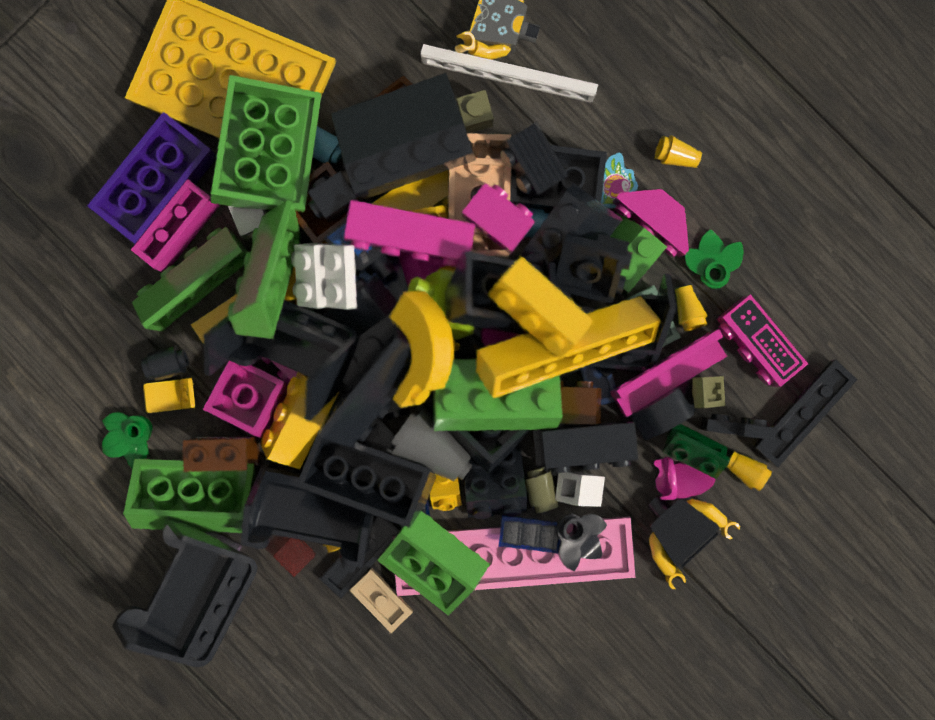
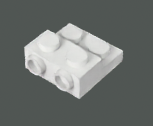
M325 243L294 245L291 263L295 267L296 272L293 294L297 298V306L310 308H356L354 245Z

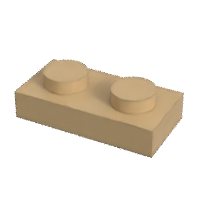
M373 568L350 589L352 594L390 633L413 613V609L400 596H397V593Z

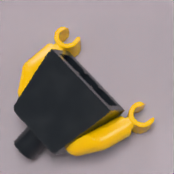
M659 495L647 506L657 517L650 525L653 532L649 537L653 560L665 575L668 585L672 589H676L672 584L674 577L679 576L684 583L686 582L685 576L680 571L719 534L728 539H733L727 533L729 526L732 525L740 530V526L738 523L728 520L711 503L695 499L685 501L680 498L670 506L665 500L660 499L661 495Z

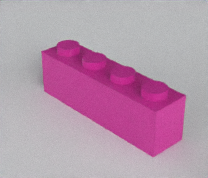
M351 200L344 239L347 242H351L350 245H354V249L368 251L369 246L381 248L382 254L399 256L400 252L412 254V259L417 261L430 262L431 258L443 260L442 265L456 268L462 252H471L476 224Z

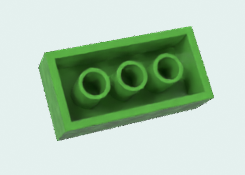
M477 359L453 360L451 372L444 388L433 390L434 431L557 429L562 420L559 375L492 398L476 373Z

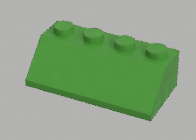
M286 200L263 215L259 227L253 231V246L251 252L246 253L244 261L245 271L243 277L238 278L236 285L237 296L235 302H232L228 309V319L232 322L236 334L273 339L294 268L291 263L294 245L301 244L302 240L293 201Z
M227 227L224 229L217 228L207 236L206 239L208 241L200 248L196 246L185 253L183 256L185 260L179 265H172L160 274L161 279L154 285L148 284L138 291V298L132 304L142 325L146 329L163 332L244 266L245 256L249 251L232 230Z
M135 459L123 514L133 529L162 530L165 521L170 517L200 531L242 533L244 505L255 482V465L247 463V470L183 472V461Z

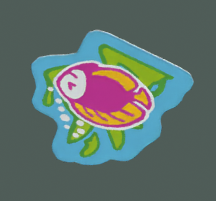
M616 153L607 159L601 204L605 207L615 208L616 205L612 201L619 193L633 192L638 188L634 178V171L624 167V158L621 153Z

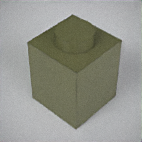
M486 90L457 98V105L467 134L493 127L494 117Z

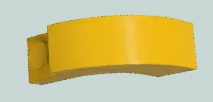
M425 291L404 292L390 316L406 334L412 350L410 370L393 398L400 407L419 405L428 398L430 390L444 388L452 368L453 341L449 324L438 304Z

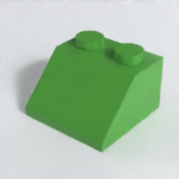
M616 213L623 220L610 237L630 242L628 251L633 252L629 270L622 269L621 275L626 276L622 291L624 296L632 290L667 246L644 227Z

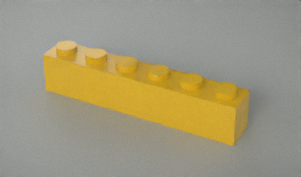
M641 296L624 300L618 304L586 314L594 322L576 345L561 359L549 351L533 334L528 333L478 350L476 373L492 398L655 342L661 320Z

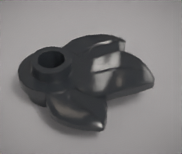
M566 514L559 519L556 525V534L560 540L558 555L563 565L569 570L575 571L581 558H602V548L597 535L607 527V524L601 517L595 514H587L582 517L575 514ZM569 524H572L573 530L567 534V527Z

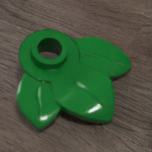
M708 230L700 239L698 249H689L685 254V263L690 271L700 275L701 281L705 286L711 289H718L727 284L730 272L740 267L744 254L743 245L741 242H735L724 246L719 236L714 231ZM711 269H716L719 272L717 280L710 277Z
M114 412L102 420L104 426L109 431L102 441V452L104 455L111 458L124 455L132 469L135 459L147 458L149 453L147 441L151 437L153 430L149 419L141 415L129 417L122 412ZM134 426L137 427L139 431L138 434H136V432L134 431Z

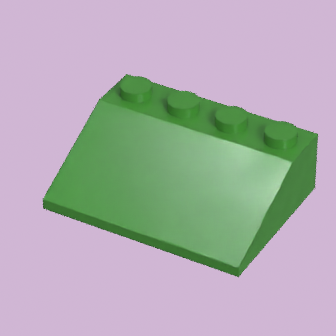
M230 75L212 185L211 203L238 208L272 210L286 200L293 201L295 211L304 212L322 93Z

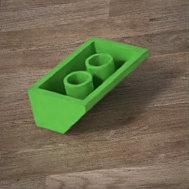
M422 511L410 528L404 526L401 528L377 560L447 615L456 609L475 590L490 565L478 553L472 551L459 541L455 535L449 533Z

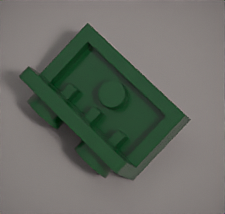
M682 424L669 430L663 453L714 479L719 477L730 462V458L726 456L728 447Z

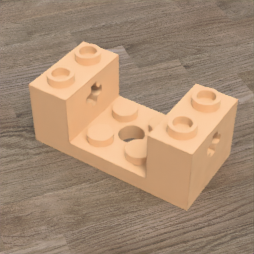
M467 134L476 160L449 171V219L470 223L462 217V211L472 200V191L476 188H481L485 182L491 187L494 184L501 187L509 195L506 199L510 201L511 167H507L500 156L502 150L499 145L511 138L512 134ZM475 227L471 252L509 259L508 252Z

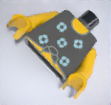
M479 0L470 31L456 35L457 38H461L464 41V45L455 46V51L458 53L468 51L473 56L490 60L505 57L508 53L515 52L519 39L536 43L540 26L524 21L528 7L524 0Z

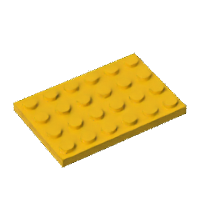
M167 0L125 98L158 114L165 112L177 122L220 139L230 75L323 94L336 60L333 57L198 0Z

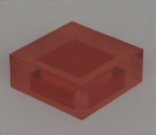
M291 538L273 557L295 577L315 557L316 553L303 540Z

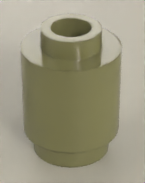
M544 467L527 471L528 477L524 479L530 506L534 507L536 513L557 508L558 502L555 501L557 489L551 471H545Z

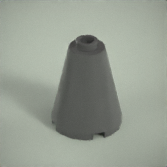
M419 404L416 407L421 411L419 415L415 412L413 415H410L391 442L396 446L395 449L390 446L387 448L386 453L432 469L435 474L451 481H455L457 477L463 480L472 467V464L468 462L471 456L448 431H434V415L425 405Z

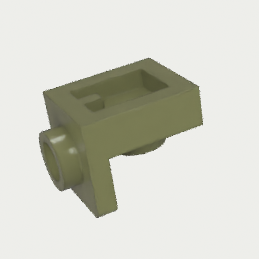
M724 376L693 378L692 396L694 408L725 406Z

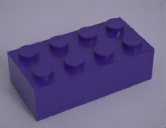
M163 112L88 204V207L136 244L188 179L196 185L215 162L217 155Z

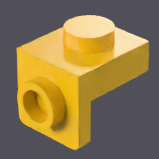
M435 474L436 479L430 492L432 509L450 511L455 507L462 506L458 477L455 481H451Z

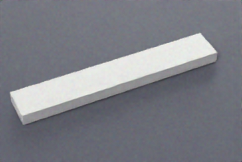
M425 44L422 46L421 60L425 65L590 103L593 102L597 92L598 84Z

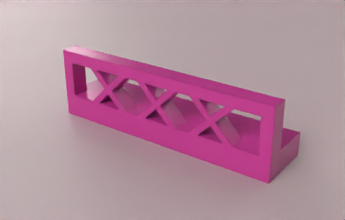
M717 329L704 334L659 361L653 368L641 372L611 390L610 393L624 417L630 416L727 357L718 342L723 337L720 330Z

